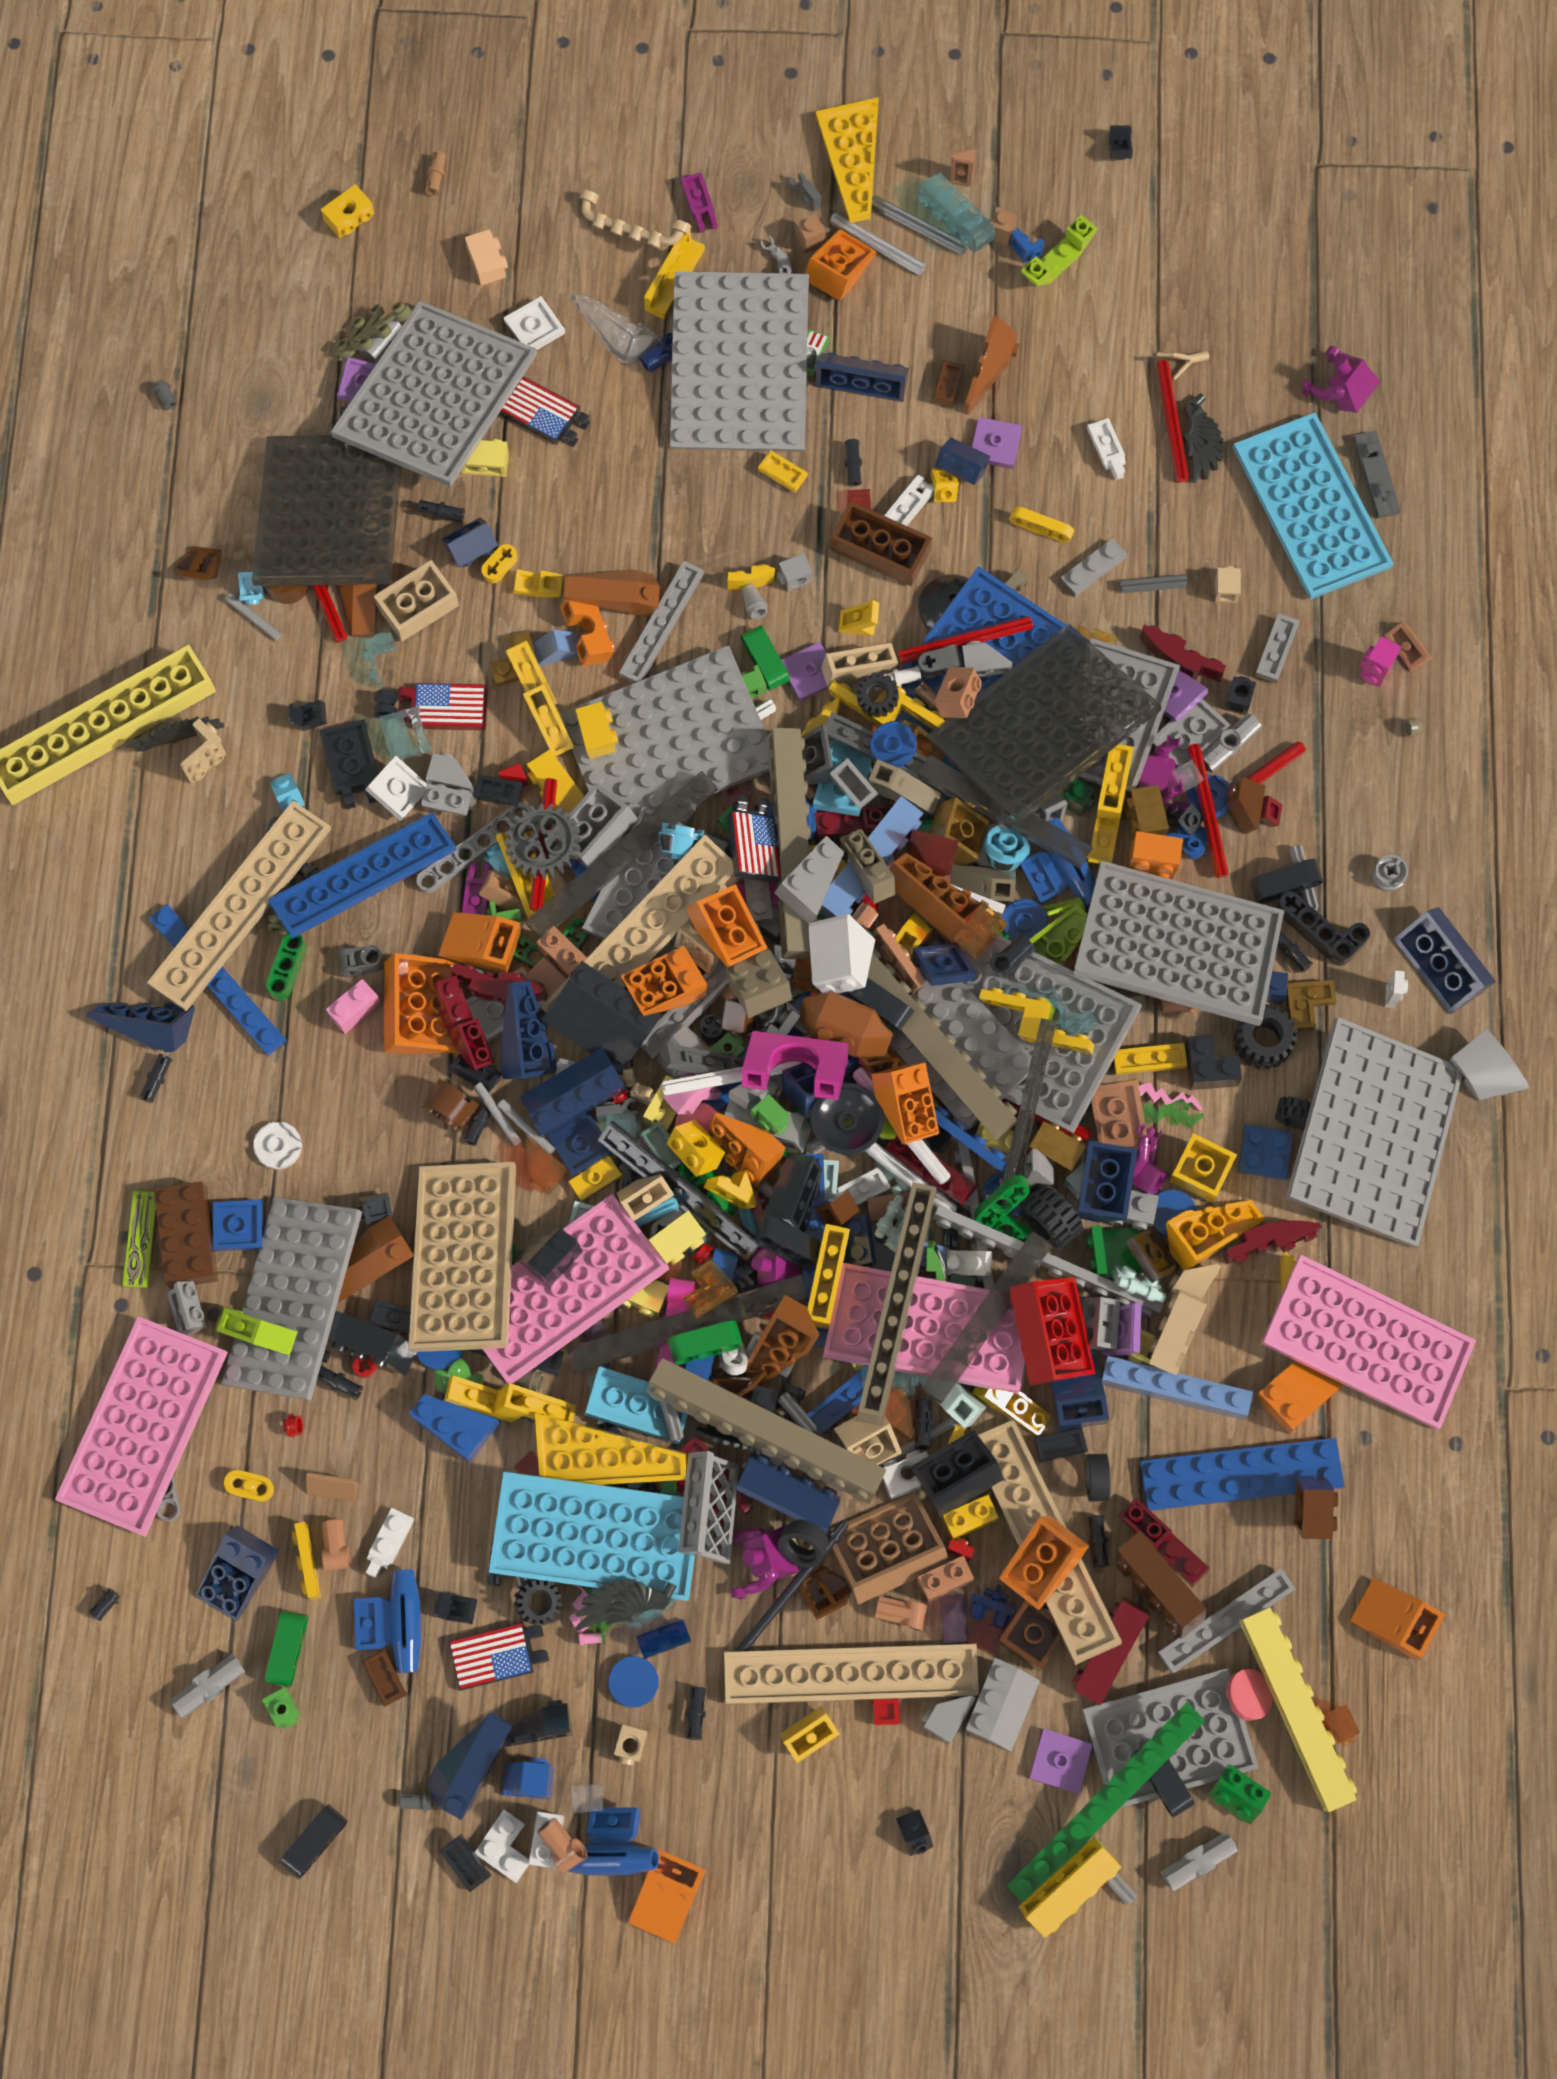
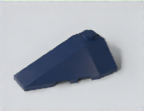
M530 981L508 983L500 1051L503 1079H525L556 1073L557 1070L555 1049L552 1041H548L544 1031L547 1029L546 1024L540 1020L537 1012L539 1006Z
M173 1002L165 1003V1007H151V1003H143L135 1007H129L128 1003H98L86 1014L87 1018L151 1048L160 1049L164 1052H175L186 1042L195 1006L191 1005L187 1011H184Z
M490 1712L435 1765L426 1786L439 1808L460 1820L465 1817L472 1808L513 1726L511 1723Z

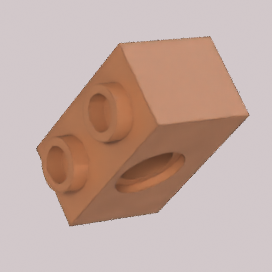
M948 668L934 701L942 718L968 717L970 709L974 706L975 697L981 689V679L978 677L975 668Z
M555 926L537 941L538 950L567 978L573 974L581 961L587 959Z
M964 1556L917 1578L927 1603L972 1583L974 1580Z

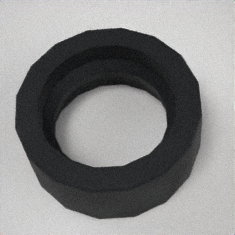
M1106 1453L1087 1454L1085 1478L1089 1502L1109 1501L1111 1482L1108 1455Z
M795 1520L786 1524L778 1541V1550L788 1562L804 1568L815 1567L820 1564L828 1547V1538L824 1531L817 1525L803 1520ZM792 1539H802L811 1544L814 1549L800 1547Z

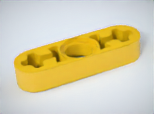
M1014 507L1009 517L1010 522L1014 525L1061 543H1069L1074 534V529L1070 525L1023 507Z

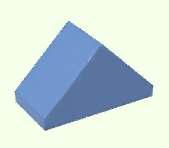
M553 629L534 642L533 648L539 666L578 657L575 648L579 640L577 633Z

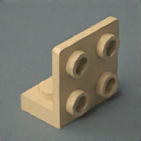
M690 919L679 927L674 947L678 949L685 946L694 963L710 974L716 969L719 957L699 935Z

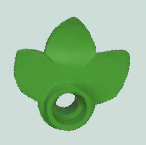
M462 1358L456 1360L448 1372L437 1369L434 1373L435 1386L439 1392L445 1395L449 1378L453 1375L483 1385V1375L471 1374L468 1364Z

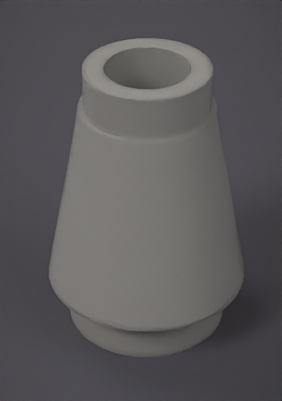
M753 584L746 585L742 592L747 615L751 616L752 619H760L768 613V604Z

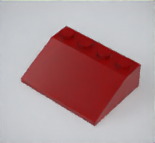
M1075 1277L1033 1281L1009 1287L1010 1299L1016 1317V1327L1021 1341V1351L1026 1365V1375L1030 1386L1095 1374Z

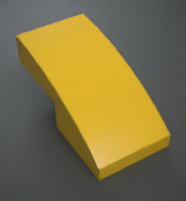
M517 569L513 594L545 598L560 597L563 575L543 570L538 574Z

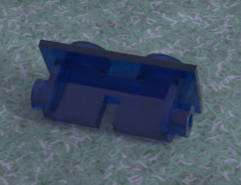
M683 1619L636 1636L644 1659L691 1642Z

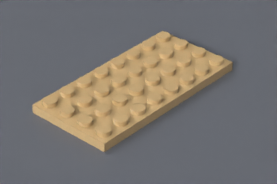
M514 1162L419 1167L409 1350L411 1352L508 1348L516 1164Z

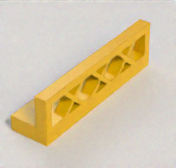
M691 229L688 235L684 234L681 240L674 244L644 296L645 311L664 320L674 304L675 271L692 272L705 250L704 244L691 239Z
M502 832L495 835L529 922L545 921L561 913V908L548 875L546 876L542 910L534 912L529 909L533 880L532 873L530 872L525 876L523 869L517 871L515 864H511L509 860L511 856H507L505 852L508 847L505 846L504 841L509 839ZM527 832L524 835L525 838L532 836L531 832ZM536 852L533 853L530 856V858H535Z

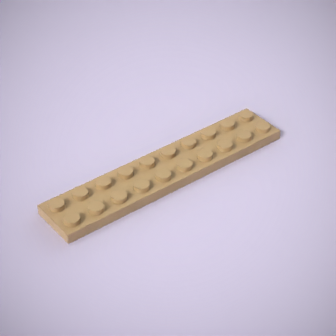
M292 801L148 980L147 984L184 1011H187L270 907L268 899L282 892L331 830L330 825Z
M704 835L584 962L623 989H626L621 975L652 961L677 935L679 927L690 920L686 909L697 901L717 893L734 875L733 860ZM569 978L541 1006L545 1012L548 1011Z
M1014 1419L979 1434L978 1436L997 1460L1004 1477L1003 1481L992 1486L991 1489L1018 1546H1021L1039 1517L1050 1515L1066 1527ZM1080 1559L1076 1567L1045 1602L1075 1665L1122 1644L1082 1559Z
M977 1644L724 1652L726 1704L979 1696Z

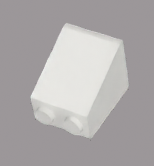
M849 914L809 923L812 984L822 993L832 991L838 994L865 988L875 939Z

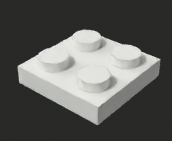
M542 296L504 317V323L516 340L537 350L565 334L564 327Z
M395 756L365 790L401 821L424 795L427 783Z

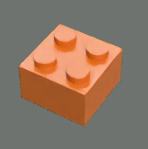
M1136 831L1129 847L1127 868L1173 880L1180 865L1183 838Z

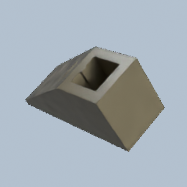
M878 759L868 779V782L878 794L895 801L902 796L917 809L932 816L942 795L902 769Z
M862 829L840 837V841L859 881L872 902L875 904L894 896V875Z
M945 865L944 876L951 880L950 884L991 900L1014 902L1016 869L1004 872L989 867Z

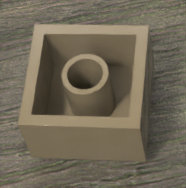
M770 949L728 968L726 967L729 986L748 1018L792 1000L789 981Z

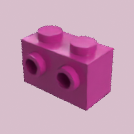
M1381 636L1375 647L1370 645L1360 665L1363 668L1360 677L1364 678L1368 684L1380 687L1402 647Z

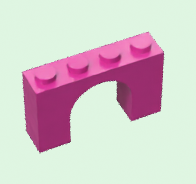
M758 1031L752 1032L742 1068V1087L766 1090L771 1071L777 1065L788 1061H799L809 1064L816 1070L814 1097L839 1099L848 1062V1043Z

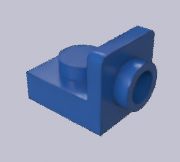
M1019 228L1011 232L1009 244L1024 263L1041 256L1044 247L1042 239L1031 244L1030 238L1023 234Z

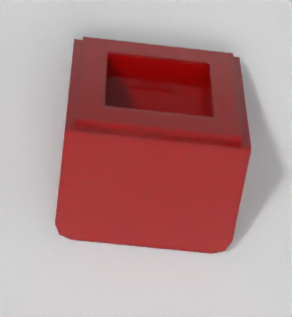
M520 763L498 772L501 779L518 781L523 786H528L527 778Z

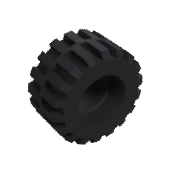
M1266 1004L1260 1026L1239 1021L1233 1042H1236L1234 1047L1236 1051H1240L1239 1057L1241 1060L1243 1058L1247 1059V1065L1250 1066L1251 1063L1256 1064V1069L1265 1066V1070L1271 1069L1272 1065L1276 1068L1280 1066L1281 1062H1285L1291 1054L1297 1041V1037H1295L1297 1027L1293 1028L1295 1023L1293 1018L1288 1019L1289 1014L1286 1011L1281 1013L1279 1011L1280 1007L1276 1006L1274 1009H1271V1005ZM1258 1027L1271 1029L1278 1038V1044L1273 1047L1259 1045L1253 1037L1252 1030Z
M1042 1184L1020 1205L1024 1217L1036 1233L1049 1245L1057 1249H1062L1083 1230L1082 1221L1072 1205L1056 1189L1046 1184Z

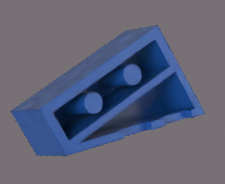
M426 1394L421 1397L409 1412L413 1420L469 1463L500 1425L499 1420Z
M530 1758V1762L504 1764L501 1795L552 1800L555 1768L549 1764L550 1762L542 1758Z

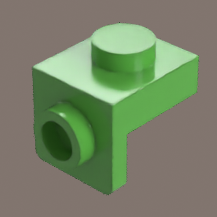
M494 900L489 901L490 908L486 909L487 915L499 916L520 922V925H523L520 908L497 912Z

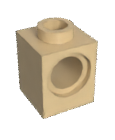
M1232 566L1218 568L1215 575V602L1238 603L1241 595V568H1234Z
M622 1724L614 1755L619 1757L618 1762L633 1766L634 1762L640 1763L648 1735L647 1731ZM633 1739L637 1742V1749L634 1753H626L623 1745L625 1741Z

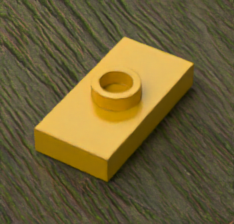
M772 450L768 452L758 466V471L796 493L808 477L806 471Z
M607 1156L568 1182L580 1201L584 1202L620 1179L622 1174L610 1156Z

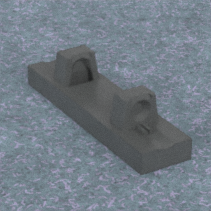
M1377 431L1354 435L1353 441L1377 519L1398 515L1401 509ZM1376 455V457L1367 458L1368 456Z
M666 1043L662 1048L666 1068L674 1069L676 1075L685 1076L688 1072L705 1074L743 1067L745 1058L670 1043Z

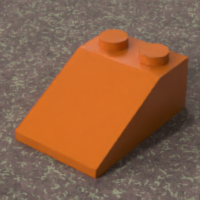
M839 229L810 258L805 274H809V283L812 286L841 301L855 285L877 251Z
M736 884L699 900L686 909L696 931L727 968L768 949Z
M1294 1361L1263 1388L1255 1398L1278 1424L1290 1434L1343 1385L1314 1369Z
M1050 1515L1039 1517L999 1579L1036 1609H1040L1076 1567L1089 1545Z

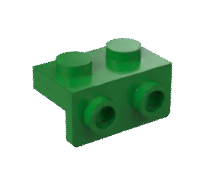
M1228 1764L1221 1777L1211 1787L1207 1796L1212 1798L1218 1805L1234 1813L1240 1820L1251 1825L1263 1811L1271 1796V1792Z

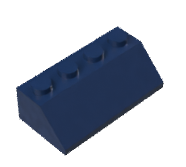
M821 353L816 364V387L904 402L909 368L900 364H884L877 360H861L855 356L844 357L836 353Z
M1439 907L1426 911L1394 938L1450 1014L1481 995L1496 982Z
M601 1047L521 1095L520 1099L540 1135L545 1138L627 1088Z
M751 1453L738 1479L736 1490L796 1520L809 1521L821 1528L826 1534L840 1503L841 1497L837 1495L838 1492L828 1486L822 1488L816 1485V1481L809 1476L802 1475L800 1477L792 1473L793 1469L784 1464L778 1466L771 1463V1459L762 1453L757 1455Z

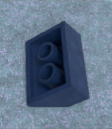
M1094 1141L1088 1142L1077 1206V1213L1080 1219L1097 1222L1127 1221L1137 1149Z

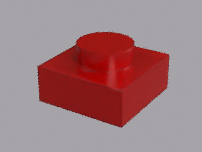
M957 1538L956 1541L951 1539L946 1552L958 1557L964 1556L965 1560L970 1561L975 1549L970 1547V1542Z
M899 1698L873 1699L874 1726L900 1725Z

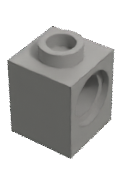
M804 553L779 563V572L776 573L781 586L785 585L788 592L813 582V571Z

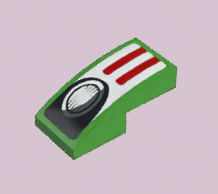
M810 329L807 333V374L814 376L817 360L820 354L824 353L827 348L830 336Z
M929 1241L927 1246V1271L936 1272V1280L948 1282L941 1252L934 1241Z

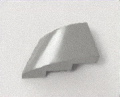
M1488 1029L1484 1030L1450 1059L1455 1067L1466 1077L1462 1084L1478 1101L1521 1090L1526 1091L1529 1088L1526 1079L1517 1065Z

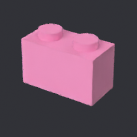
M362 979L331 1004L326 1011L330 1019L346 1034L380 1006L381 1002L377 994Z

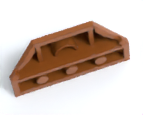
M832 991L805 996L799 1012V1020L812 1039L848 1043V1054L854 1057L885 1056L887 1054L893 1033L890 1029H887L885 1023L874 1009Z

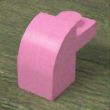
M688 1072L685 1076H682V1077H680V1078L689 1077V1076H694V1075H699V1074H695V1073H690V1072ZM715 1086L665 1095L664 1099L677 1114H693L702 1100H718L722 1092Z

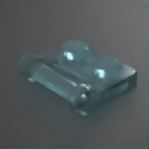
M419 706L379 717L391 759L397 756L401 760L432 751L431 743L428 744L420 719L419 713L421 711ZM410 716L419 747L412 748L403 717Z

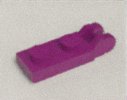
M702 172L680 178L699 233L704 232L705 227L701 217L706 215L709 217L712 229H716L718 226L714 215V207Z
M471 862L469 876L466 878L462 913L487 915L488 900L480 896L479 893L491 870L490 864H485L483 879L476 878L477 863Z

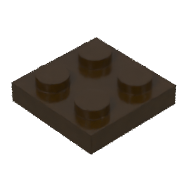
M1155 1226L1126 1241L1131 1255L1137 1259L1142 1267L1143 1274L1151 1283L1180 1268Z

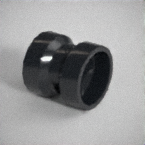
M388 689L375 691L374 700L377 705L374 707L373 715L384 720L396 718L397 708L395 703L397 702L398 694Z
M710 1014L705 1016L700 1022L701 1037L709 1044L717 1043L724 1036V1029H722L723 1021L719 1016Z
M783 1384L781 1393H789L800 1406V1401L804 1400L806 1391L793 1385ZM777 1402L776 1409L781 1412L787 1413L783 1409V1407Z

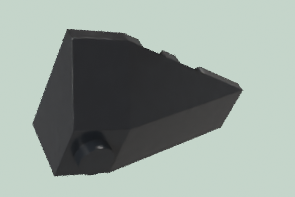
M562 1700L547 1702V1707H542L512 1723L513 1726L502 1748L573 1736L569 1704H563Z

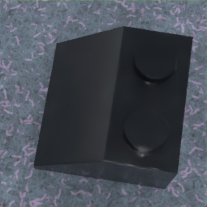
M546 1221L516 1253L514 1258L550 1288L583 1251L579 1243L561 1227Z

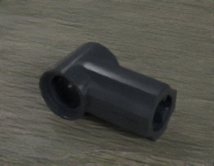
M1021 933L1003 951L997 952L991 957L990 966L998 977L1003 979L1009 978L1014 974L1015 969L1036 950V947ZM1008 961L1006 968L1002 970L997 968L1000 962Z

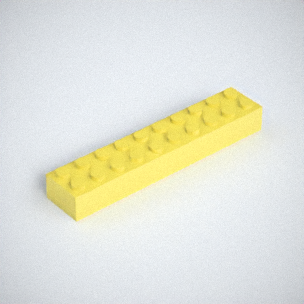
M190 645L183 647L0 749V787L12 806L124 744L127 739L140 735L215 693L216 690Z

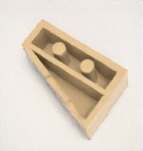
M1183 1290L1179 1292V1295L1173 1294L1168 1306L1172 1311L1169 1318L1164 1316L1158 1330L1163 1332L1159 1340L1154 1339L1149 1352L1153 1355L1149 1364L1177 1375L1208 1301Z

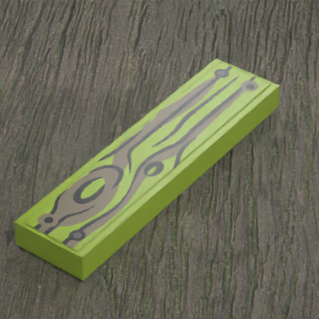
M133 1191L122 1285L125 1288H149L157 1218L154 1192Z

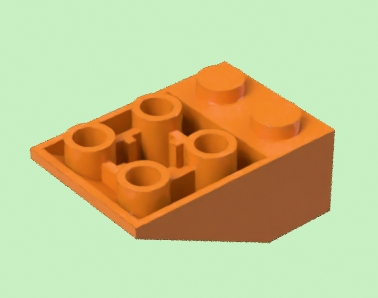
M453 912L438 955L493 972L501 973L503 971L508 973L521 935L520 922L499 916Z
M685 946L621 975V979L643 1016L687 1006L706 997L707 983Z
M926 1063L905 1064L871 1074L875 1097L902 1144H908L939 1134Z
M720 1113L714 1114L708 1134L725 1151L723 1157L730 1166L739 1172L746 1171L750 1183L755 1188L776 1174L785 1147L769 1131Z
M1373 1578L1349 1621L1417 1661L1423 1657L1445 1614L1426 1602Z
M658 1849V1867L656 1870L648 1871L628 1923L676 1944L706 1870Z

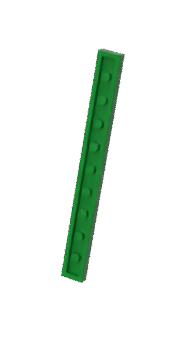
M1186 1702L1031 1860L1007 1887L1023 1903L1073 1857L1206 1720Z

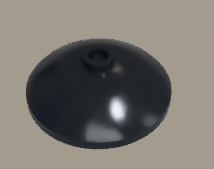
M948 574L933 579L924 587L919 598L918 610L920 618L928 630H932L952 603L950 598L957 596L969 578L962 575Z
M842 1083L838 1100L817 1098L811 1112V1126L816 1139L829 1151L840 1155H855L866 1151L878 1140L884 1126V1112L875 1095L869 1089L854 1083ZM845 1120L852 1121V1125L846 1127L843 1125V1122Z

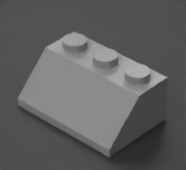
M598 783L594 785L570 813V819L574 818L577 823L575 826H578L580 829V833L577 835H580L582 839L581 842L577 843L581 850L574 851L577 856L576 860L593 871L638 820L628 805Z
M995 1658L964 1732L1011 1752L1040 1680L1015 1666Z

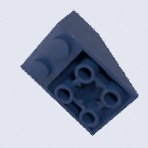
M1091 1351L1095 1374L1050 1382L1058 1431L1104 1425L1109 1421L1106 1396L1095 1351Z
M236 1525L225 1533L195 1596L235 1621H238L269 1572L279 1550Z

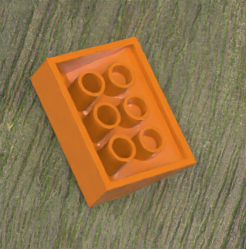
M394 953L384 961V1052L397 1054L459 1053L437 1008L441 1007L433 984L453 977L451 969L454 963L461 965V962Z

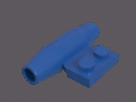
M1054 818L1042 825L1050 852L1036 853L1024 859L1019 866L1040 905L1061 895L1068 886L1073 894L1082 900L1085 908H1089L1096 883L1093 872L1075 839L1059 818Z
M413 1569L395 1570L393 1573L390 1602L380 1597L354 1599L356 1650L382 1649L392 1644L397 1673L418 1672L422 1638L420 1597Z
M637 1807L591 1808L587 1827V1834L591 1844L584 1845L587 1851V1858L567 1872L588 1876H616L656 1870L659 1864L657 1849L631 1844L638 1833L641 1811Z

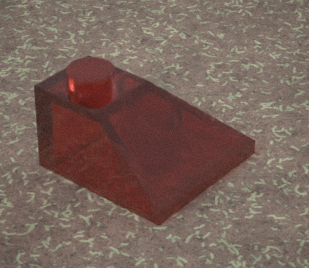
M912 829L909 853L915 859L932 868V873L936 876H945L950 879L959 841Z

